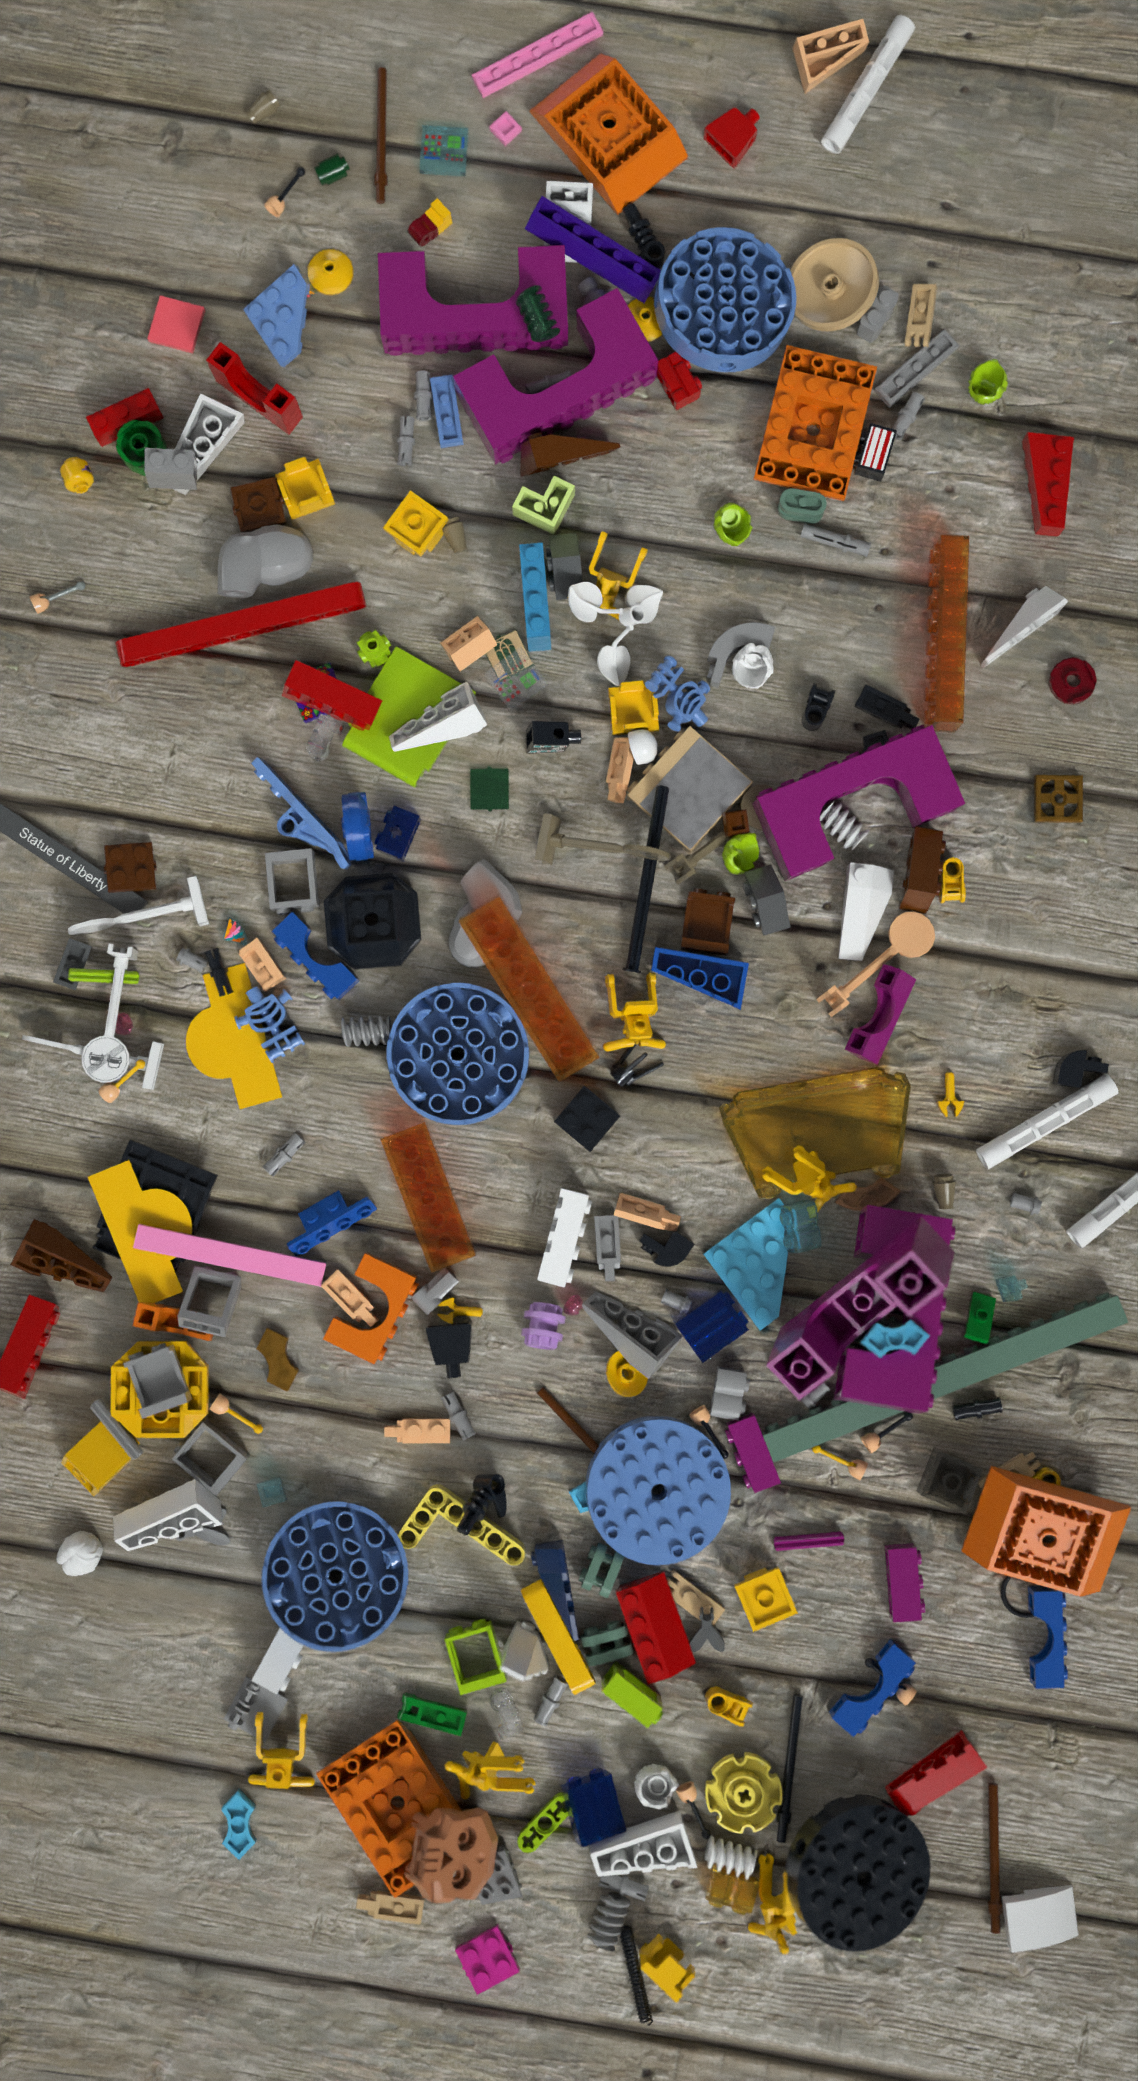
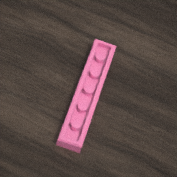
M590 12L472 74V80L482 98H485L603 36V30L594 13Z

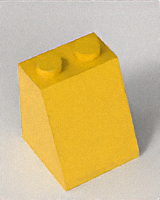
M99 1422L64 1455L61 1463L94 1497L132 1459L103 1423ZM130 1434L138 1443V1445H140L139 1441L132 1434Z

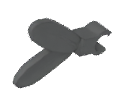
M701 1607L699 1617L702 1621V1626L699 1627L689 1642L692 1651L700 1650L708 1639L714 1649L723 1652L725 1650V1642L717 1629L712 1625L714 1609L711 1607L710 1614H704L703 1607Z

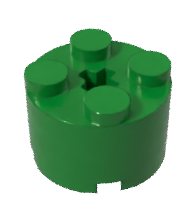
M138 420L127 422L118 431L116 445L118 454L131 471L146 476L145 448L167 449V444L160 431L151 422Z

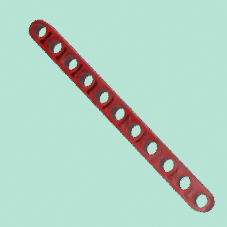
M351 582L120 639L115 644L120 665L122 667H131L358 611L367 605L361 583Z

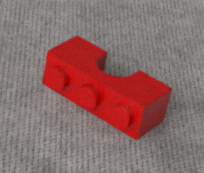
M147 388L87 416L86 419L101 447H104L117 440L118 431L127 422L138 420L148 421L153 424L164 419L151 390Z

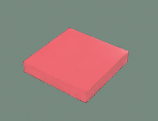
M160 295L147 338L148 341L193 354L206 311L205 308Z

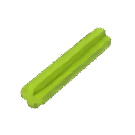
M70 968L68 970V980L113 983L115 970ZM125 971L123 983L137 984L139 982V972Z

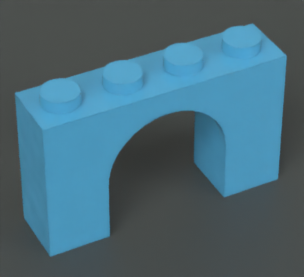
M543 543L519 544L528 652L551 650Z

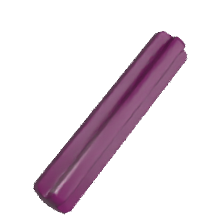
M839 1531L775 1537L773 1540L774 1549L776 1551L841 1546L844 1545V1534Z

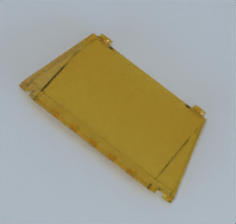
M873 1067L741 1091L733 1096L731 1103L722 1104L719 1107V1112L759 1199H772L780 1194L782 1189L772 1182L764 1180L762 1175L765 1173L762 1172V1169L767 1166L771 1167L775 1172L791 1182H797L793 1164L798 1160L794 1157L796 1152L793 1149L798 1145L802 1146L808 1153L811 1151L817 1152L819 1160L825 1163L826 1171L834 1172L835 1175L871 1169L875 1175L882 1178L899 1174L911 1084L905 1073L896 1072L892 1075L885 1073L884 1068Z

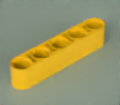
M542 1579L521 1589L522 1596L573 1694L576 1695L595 1685V1678L576 1641L573 1640Z

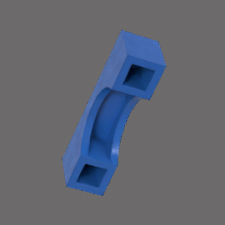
M293 912L272 930L276 935L274 941L282 949L287 946L292 952L290 957L299 966L303 963L309 969L306 974L315 983L319 980L325 986L322 990L330 999L334 997L338 1000L342 999L359 982L341 962L334 965H321L312 959L308 951V938L311 930Z
M1028 1586V1610L1035 1617L1042 1619L1048 1630L1047 1641L1043 1649L1036 1655L1029 1657L1030 1682L1036 1689L1065 1688L1064 1680L1068 1678L1067 1666L1064 1665V1656L1067 1655V1644L1063 1640V1632L1067 1630L1066 1618L1063 1617V1608L1066 1607V1596L1062 1591L1045 1586Z
M889 1639L875 1656L879 1668L882 1670V1676L879 1675L876 1686L870 1692L861 1696H851L844 1693L829 1711L831 1718L853 1737L857 1733L861 1734L866 1729L867 1721L873 1714L877 1715L882 1710L883 1702L888 1696L892 1697L899 1689L898 1684L904 1677L908 1678L915 1669L914 1665L916 1662L892 1639Z

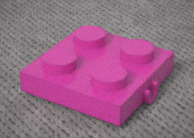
M498 1924L455 1948L463 1966L462 1969L465 1970L466 1977L468 1976L477 1995L520 1972V1967L512 1953L513 1947L510 1942L506 1941Z

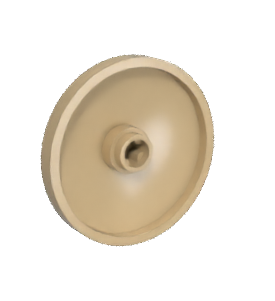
M833 238L814 244L798 257L790 270L796 287V309L794 315L802 324L818 331H836L857 322L872 306L879 288V273L872 255L864 246L850 239Z

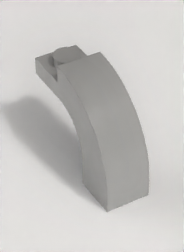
M752 622L736 625L725 631L713 644L707 659L708 662L716 664H711L707 678L711 679L710 686L719 688L726 662L745 645L754 643L755 646L763 645L769 649L775 627Z

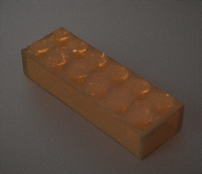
M427 1122L382 1138V1145L430 1272L438 1271L476 1256L475 1247Z

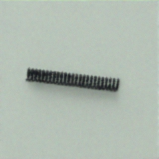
M623 1926L624 1928H630V1930H622L620 1938L628 1973H630L628 1976L630 1977L631 1988H633L634 2000H636L635 2007H637L638 2019H640L639 2022L642 2024L651 2020L648 2023L649 2026L652 2024L653 2019L643 1981L644 1978L642 1977L643 1974L641 1973L642 1970L640 1969L637 1947L635 1946L633 1931H631L632 1927Z

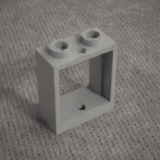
M312 848L265 853L269 905L273 912L276 911L277 915L290 914L291 910L300 909V912H312L315 907H320L315 852ZM307 862L310 899L277 902L274 865Z
M195 1266L178 1314L179 1327L226 1337L242 1287L241 1277L233 1272L223 1273L215 1271L208 1266H203L202 1268ZM199 1280L231 1288L221 1318L189 1310Z
M206 1419L190 1432L191 1437L187 1442L182 1440L174 1449V1452L177 1454L172 1460L216 1496L250 1455ZM205 1430L236 1455L216 1481L185 1456Z

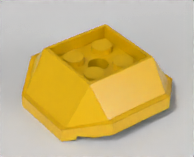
M138 1341L111 1366V1416L119 1421L136 1438H185L208 1415L209 1365L188 1341ZM163 1343H165L166 1347L173 1345L192 1400L142 1419L139 1409L142 1408L128 1367L125 1368L123 1363L130 1361L128 1356L141 1351L143 1355L152 1353L151 1348Z

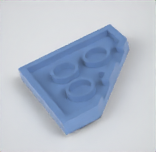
M295 264L243 309L282 367H285L301 353L302 328H305L307 313L305 308L306 297L310 291L309 282Z

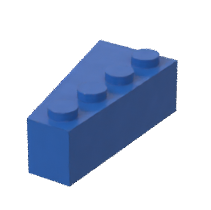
M655 947L651 971L741 1010L749 963Z

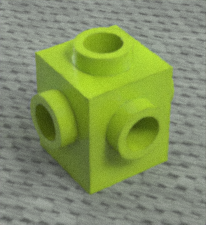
M377 630L372 633L368 631L359 638L360 641L357 642L360 650L357 651V654L363 663L368 661L370 666L374 668L388 661L391 655L389 650L391 644L384 634L380 636ZM377 644V647L375 649H370L372 646Z

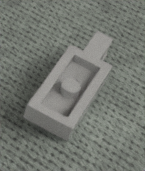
M594 1216L597 1264H599V1269H605V1281H615L614 1269L620 1268L621 1262L618 1216Z

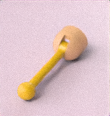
M142 1059L137 1060L136 1065L117 1083L108 1082L100 1087V1096L106 1102L112 1103L119 1096V1086L138 1069L144 1068L145 1061Z
M220 1393L209 1408V1410L216 1414L228 1412L253 1428L256 1434H260L263 1431L262 1425H256L230 1409L229 1400Z
M820 1445L811 1448L814 1453H821L848 1466L850 1475L858 1480L862 1479L868 1466L867 1462L859 1459L848 1462L822 1449Z

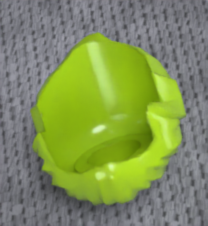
M998 359L988 360L978 365L971 372L968 381L970 385L968 393L975 402L981 405L993 403L1002 397L1007 389L1008 382L1007 373L999 364Z
M734 502L724 504L715 513L713 527L723 542L731 546H739L749 537L753 527L751 525V515L745 508Z
M755 833L734 835L725 844L722 857L724 865L730 873L740 875L755 867L753 862L758 860L759 846Z

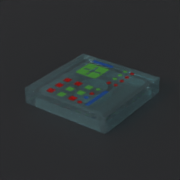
M423 125L420 174L466 176L468 128Z

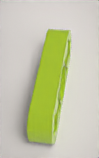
M564 1792L555 1794L519 1832L517 1840L521 1851L525 1853L534 1852L570 1815L573 1808L570 1795ZM557 1801H560L561 1803L566 1801L567 1809L560 1808L556 1812V1816L559 1818L556 1819L555 1815L552 1812H554L558 1807ZM541 1817H549L552 1820V1825L547 1829L541 1828L538 1824ZM534 1826L537 1833L533 1836V1844L528 1842L525 1845L524 1836L530 1837L534 1833V1828H532Z

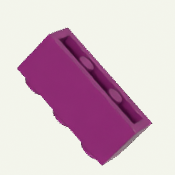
M753 1412L740 1417L739 1421L732 1420L727 1422L729 1429L724 1431L729 1443H734L737 1452L733 1454L738 1466L743 1465L746 1474L742 1475L747 1489L752 1487L753 1492L757 1493L780 1484L781 1481Z
M913 1543L884 1545L890 1618L893 1622L922 1621V1613H925L924 1598H920V1589H923V1577L918 1572V1565L922 1564L921 1551L917 1550Z

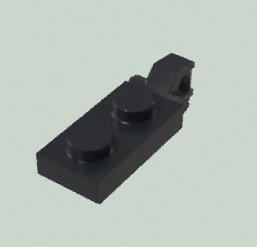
M866 684L854 706L902 729L903 725L913 729L917 727L920 720L910 714L911 709L907 707V704Z

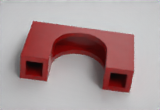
M220 342L206 359L217 383L288 435L291 434L303 418L294 395L277 383L271 391L264 387L245 369L239 355Z

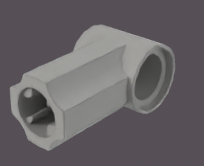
M445 1267L411 1299L428 1315L459 1280Z

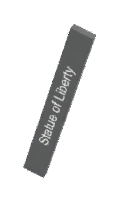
M0 804V832L123 914L142 910L146 907L148 901L133 891L108 893L107 874L105 875L103 871Z

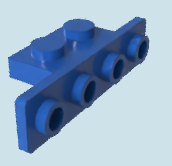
M338 1190L298 1213L306 1232L288 1242L287 1247L295 1256L305 1254L319 1243L329 1240L336 1233L346 1230L360 1219L370 1216L372 1212L377 1210V1207L368 1196L348 1207L342 1193Z

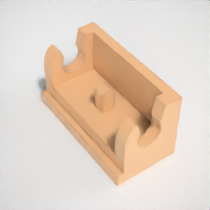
M478 616L440 643L449 659L454 662L459 671H462L497 646L489 628Z
M259 938L254 939L239 950L240 957L265 993L286 979V976Z

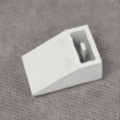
M547 181L546 198L591 226L593 183ZM544 241V246H551ZM565 255V262L578 263L569 256Z

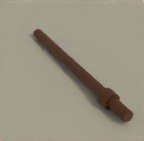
M383 67L378 68L377 154L376 173L374 174L377 204L385 203V187L388 185V175L385 173L387 69Z
M542 1387L537 1394L595 1454L599 1445L559 1402Z
M989 1783L990 1901H988V1913L991 1917V1933L1000 1934V1915L1003 1913V1903L1000 1901L998 1784Z

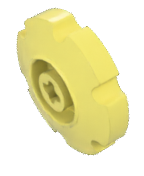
M744 1752V1756L737 1759L733 1753L729 1754L712 1767L711 1772L714 1779L707 1780L705 1783V1798L709 1812H717V1823L731 1832L742 1834L746 1827L752 1828L753 1832L764 1829L776 1817L773 1807L782 1804L783 1794L779 1776L777 1773H769L771 1769L770 1763L763 1757L754 1753ZM747 1789L748 1794L744 1793L742 1796H740L739 1791L744 1792V1790Z

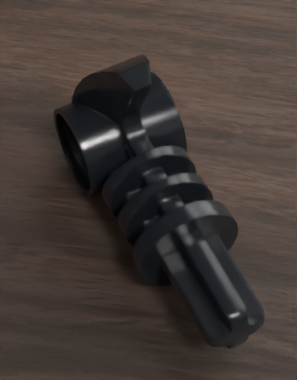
M628 204L623 209V213L631 226L628 232L630 236L635 237L634 241L638 244V249L641 252L638 256L660 269L664 264L665 247L661 242L657 241L655 235H652L653 230L649 228V220L647 218L642 219L635 204ZM651 253H657L659 257L651 258L649 255Z
M479 1474L475 1477L472 1496L469 1497L468 1502L462 1507L464 1516L458 1524L457 1531L465 1536L468 1535L475 1522L484 1519L485 1512L492 1501L498 1518L506 1515L505 1481L500 1474Z

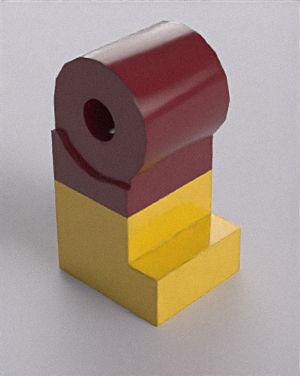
M436 198L431 203V207L410 224L407 232L420 247H423L452 224L451 213Z

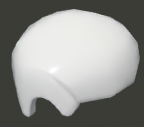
M645 729L629 732L628 740L635 762L642 765L652 762L657 755V741L652 733Z

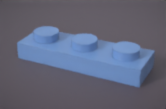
M453 374L430 378L440 447L464 445Z

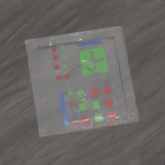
M519 647L483 673L510 713L548 686V683L522 647Z

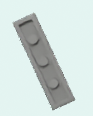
M943 329L930 340L929 347H922L879 384L874 392L890 408L959 348V344Z

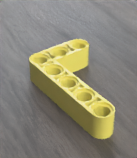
M441 1484L432 1485L401 1527L398 1537L403 1548L411 1549L415 1547L438 1514L458 1527L464 1512L459 1516H454L450 1512V1507L458 1505L462 1508L466 1501ZM434 1491L441 1492L443 1500L440 1502L433 1501L431 1493ZM419 1511L427 1512L429 1520L425 1522L420 1521L417 1518V1513ZM486 1516L480 1521L482 1527L478 1530L471 1529L468 1534L510 1565H519L524 1560V1544ZM407 1530L412 1531L415 1534V1539L407 1541L404 1539L403 1533ZM497 1533L501 1536L502 1540L500 1543L493 1544L489 1541V1535ZM516 1547L521 1551V1555L513 1558L508 1554V1550Z

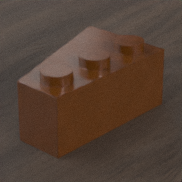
M915 826L908 849L906 880H903L902 888L905 889L904 896L899 903L900 910L926 914L934 897L939 896L941 882H938V875H941L943 870V861H940V856L944 854L946 841L942 840L943 831Z

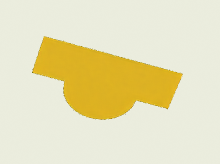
M245 963L228 968L229 972L227 975L234 993L228 995L225 986H223L226 995L219 997L214 978H211L209 973L202 975L211 1007L195 1016L189 1025L186 1035V1049L193 1065L209 1077L216 1079L231 1078L239 1109L282 1098L274 1065L265 1052L266 1050L269 1051V1047L263 1049L261 1046L262 1043L267 1041L265 1033H257L252 1030L249 1024L241 1026L242 1029L239 1030L234 1016L241 1017L246 1015L245 1009L252 1005L246 995V992L252 989ZM260 1015L252 1016V1019H261ZM254 1024L257 1028H263L262 1024Z
M129 1160L88 1176L138 1301L156 1303L183 1292L170 1261L176 1257L135 1249L133 1246L138 1224L192 1234L191 1216L185 1204L176 1195L166 1190L149 1189L142 1191Z

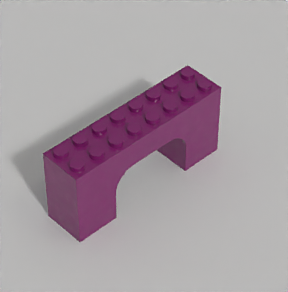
M565 245L518 247L519 285L515 294L504 302L445 305L435 301L429 295L428 269L424 251L378 253L380 335L385 354L399 356L402 353L422 355L425 352L445 354L449 351L469 353L472 350L492 352L495 349L515 351L518 348L538 350L541 347L561 349L564 346H568Z
M618 288L576 310V329L593 359L587 367L536 394L519 392L509 382L494 354L453 376L456 395L495 465L500 462L506 463L510 461L514 454L521 451V445L529 440L528 436L536 433H542V436L554 435L555 432L561 429L562 431L567 430L577 420L581 418L583 420L588 419L594 414V411L601 407L603 409L608 408L615 402L614 400L620 397L626 398L633 394L638 387L649 386L655 381V378H657L658 359Z
M924 724L911 729V732L907 733L904 737L902 733L891 737L883 746L879 742L868 747V750L863 752L864 754L860 755L859 751L846 756L842 763L838 764L837 760L826 764L818 773L814 769L803 774L799 781L795 782L793 778L781 783V786L777 787L778 789L775 791L771 787L759 792V795L756 796V800L753 802V807L784 882L826 865L835 859L820 824L821 810L829 802L873 784H884L894 789L899 795L912 828L953 812L966 804L933 725L925 728Z
M866 1205L859 1213L854 1258L869 1259L921 1217L949 1246L950 1240H954L956 1227L952 1226L953 1219ZM944 1290L909 1317L903 1312L902 1326L909 1320H912L930 1335L916 1354L913 1355L906 1350L895 1349L892 1353L884 1354L879 1358L872 1352L845 1349L839 1359L834 1399L917 1414L928 1412L934 1403V1394L931 1393L932 1384L936 1383L937 1369H934L935 1359L938 1360L940 1355V1345H937L938 1335L941 1336L943 1331V1321H940L941 1311L944 1312L946 1308V1297H943Z
M922 1217L782 1326L766 1366L798 1400H801L835 1374L839 1359L850 1343L891 1310L899 1306L909 1317L946 1289L955 1252Z

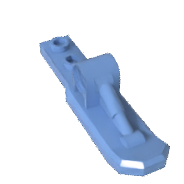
M257 757L251 763L256 768L254 773L262 781L267 780L272 785L270 790L278 798L282 796L291 806L277 822L279 833L327 850L334 855L340 868L347 870L351 866V861L344 843L264 759ZM292 820L294 822V829L288 833L286 831V824Z

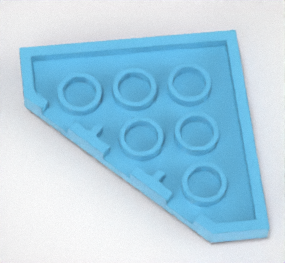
M777 1198L703 1253L759 1330H762L778 1318L780 1313L793 1216L780 1198Z

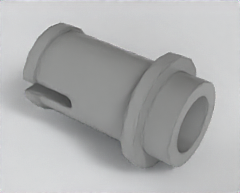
M182 948L176 959L180 962V965L185 964L201 974L208 963L207 959L190 952L189 948Z
M1015 1192L1010 1202V1207L1028 1211L1030 1215L1039 1214L1042 1201L1038 1200V1197L1033 1199Z
M666 1289L660 1303L679 1310L680 1314L682 1312L687 1314L692 1300H689L688 1296L685 1298Z
M823 1382L803 1397L801 1401L808 1409L815 1408V1404L830 1389Z

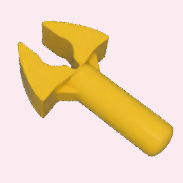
M947 1072L945 1073V1098L943 1101H937V1106L943 1116L948 1117L947 1106L951 1102L954 1106V1117H957L963 1108L964 1101L956 1099L954 1073Z
M455 1297L448 1298L438 1304V1306H448L451 1310H454L447 1315L437 1314L442 1320L453 1324V1318L456 1316L481 1317L483 1314L481 1307L457 1306L454 1303Z

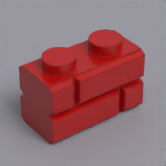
M677 352L659 360L657 367V378L675 410H679L687 404L698 400L701 393L700 389H702L699 378L697 376L693 377L689 370L691 369L690 362Z

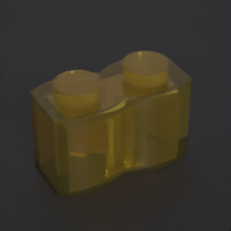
M713 1865L705 1891V1899L709 1901L710 1905L717 1908L729 1906L733 1912L740 1915L752 1913L760 1886L759 1879L750 1875L748 1880H746L744 1873L736 1877L735 1871L732 1870L728 1875L724 1867L718 1872L717 1866Z

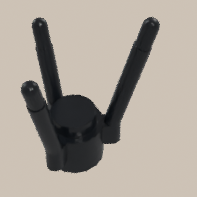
M634 1044V1047H628L618 1062L612 1066L614 1070L610 1074L621 1087L626 1083L630 1086L634 1081L662 1067L664 1063L660 1062L632 1076L634 1074L632 1069L648 1056V1053L644 1052L629 1066L626 1062L623 1064L637 1045Z

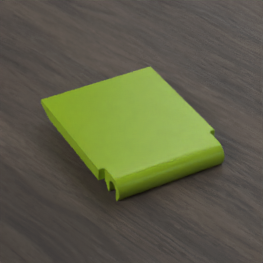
M396 646L367 692L383 700L370 730L365 729L361 731L354 728L351 723H348L351 729L346 735L342 746L415 788L418 779L423 776L424 771L430 772L448 740L394 752L389 736L408 721L421 718L425 713V708L429 705L434 708L443 701L441 699L442 695L461 685V683Z

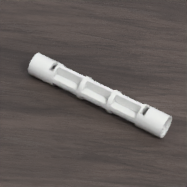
M898 15L895 17L885 37H883L838 114L835 116L834 121L821 139L823 147L834 154L841 153L856 125L913 34L915 25L906 16Z
M1104 1074L1068 1097L1054 1103L1039 1114L1025 1120L1010 1131L976 1149V1153L984 1167L989 1170L1013 1156L1016 1152L1040 1140L1064 1124L1069 1123L1074 1118L1117 1095L1118 1088L1108 1074Z
M1138 1172L1066 1230L1068 1236L1079 1248L1083 1249L1138 1203Z

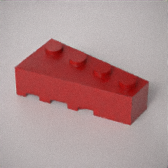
M1027 432L1022 440V448L1025 453V469L1027 470L1029 481L1028 489L1032 501L1031 509L1034 530L1037 535L1058 537L1065 529L1074 437Z
M297 660L294 662L282 692V696L328 714L337 720L351 723L354 728L361 731L365 729L370 730L383 701Z
M30 1294L28 1295L0 1359V1391L22 1399L26 1398L36 1369L39 1366L43 1350L50 1340L52 1326L56 1325L60 1317L59 1307L56 1304Z
M961 1730L887 1784L885 1789L903 1814L907 1817L913 1816L924 1806L988 1767Z

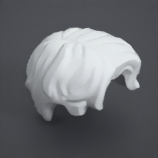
M749 643L732 660V674L738 683L746 688L754 689L761 687L774 671L770 650L763 645L755 646L754 643Z
M86 1531L75 1532L65 1538L57 1553L56 1561L58 1564H62V1569L67 1575L78 1576L90 1573L95 1570L103 1552L101 1541L92 1533Z
M652 1763V1765L644 1766L637 1773L636 1781L634 1782L635 1793L643 1806L656 1809L667 1808L670 1804L672 1792L677 1790L679 1783L666 1766Z

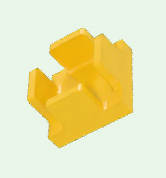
M306 457L293 460L284 464L285 471L275 474L292 520L335 504L319 459L307 462Z
M410 490L383 529L401 547L413 555L416 553L422 557L426 550L432 552L443 537L442 529L449 519Z
M644 681L622 682L620 687L608 688L613 736L626 735L637 729H645L649 732L659 731L658 701L653 696L655 692L648 690Z
M766 1567L745 1575L744 1581L734 1585L753 1632L798 1614L779 1567L768 1571Z
M657 1934L649 1944L645 1942L639 1949L640 1969L677 2003L683 1996L684 1988L696 1976L695 1967L690 1964L685 1969L679 1963L684 1957V1952L669 1938L663 1941V1937L660 1934Z

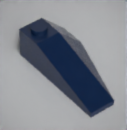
M563 1540L535 1544V1551L531 1552L532 1565L537 1566L538 1573L573 1640H579Z

